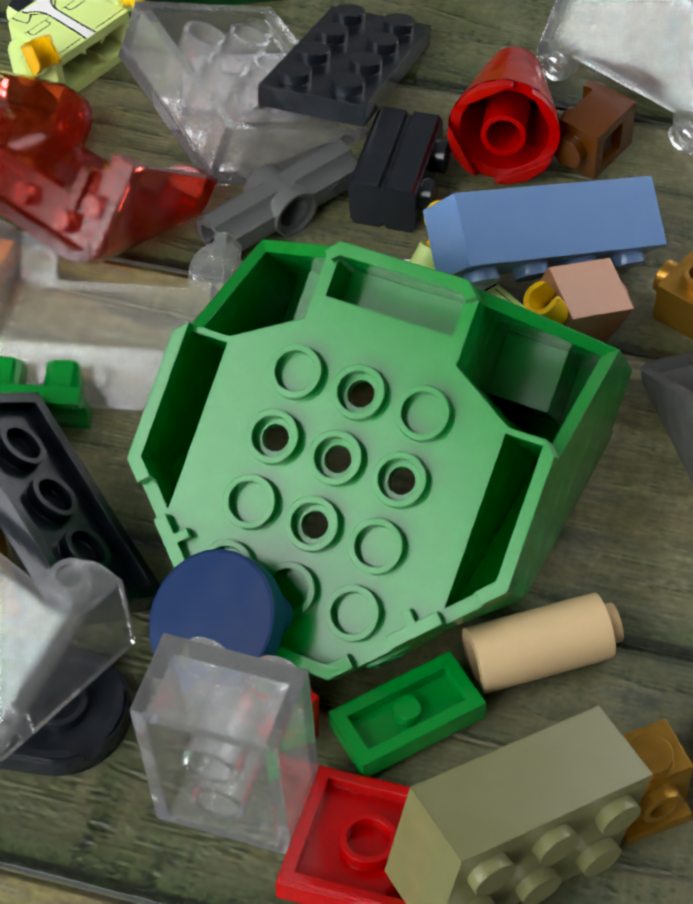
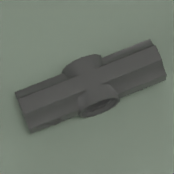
M338 139L285 169L274 163H268L259 167L247 179L243 193L196 219L198 234L206 245L207 251L220 262L224 259L228 260L275 231L284 237H291L300 233L312 221L318 206L348 189L349 182L357 165L352 149L342 140Z

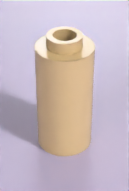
M596 592L467 626L462 629L463 648L468 668L474 684L481 695L613 659L616 655V643L623 642L624 639L623 625L617 608L612 602L604 604Z

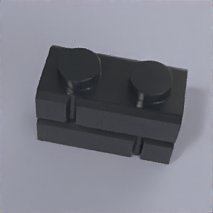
M382 106L377 111L348 185L350 218L354 223L374 227L384 224L387 229L412 233L414 229L416 230L422 211L432 202L436 201L438 181L434 178L435 174H445L450 160L451 148L449 141L443 139V120H441L439 115L417 111L409 115L407 110Z

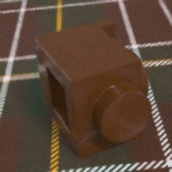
M591 79L588 80L583 87V99L576 106H569L560 117L561 138L554 154L558 162L593 180L596 179L632 143L636 101Z

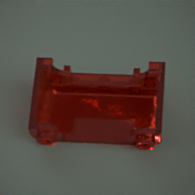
M0 70V214L65 259L78 264L92 265L113 258L201 215L218 181L217 179L191 165L178 164L170 168L141 164L128 155L113 153L110 162H107L84 147L91 131L93 113L89 101L83 95L63 83Z

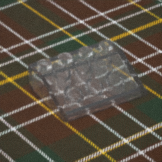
M135 1L118 56L208 185L229 186L231 184H245L251 174L265 164L274 163L285 169L330 142L333 143L340 139L347 145L364 139L368 132L366 125L360 127L258 105V84L299 42L272 7Z

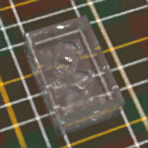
M164 633L130 707L157 818L286 855L307 796L319 770L309 671L300 669L292 662L278 656L266 655L258 658L228 650L220 643L209 638L192 637L186 639Z

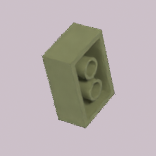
M600 705L411 786L384 871L406 904H517L519 902L523 904H538L553 894L561 882L580 873H583L587 878L596 876L608 869L619 858L622 852L619 846L628 827L637 819L641 812L639 803L653 773Z

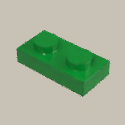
M448 651L329 711V726L359 774L371 777L485 718L486 702L455 657Z

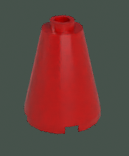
M507 47L498 51L453 106L448 122L447 138L452 155L465 171L474 176H477L478 172L494 178V183L508 185L530 180L545 171L551 163L552 157L560 143L561 123L541 64L531 51L521 47Z

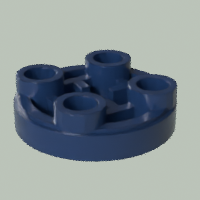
M206 550L196 553L179 563L160 585L150 611V644L162 670L178 684L203 693L239 695L245 692L251 683L272 662L280 646L283 634L292 623L293 611L290 602L282 596L274 577L260 563L231 550Z

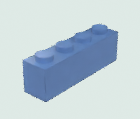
M652 176L453 193L423 210L435 270L467 279L475 287L495 283L500 280L501 274L513 273L515 282H525L541 278L549 267L604 258L611 259L616 271L625 270L646 263L644 254L667 245Z

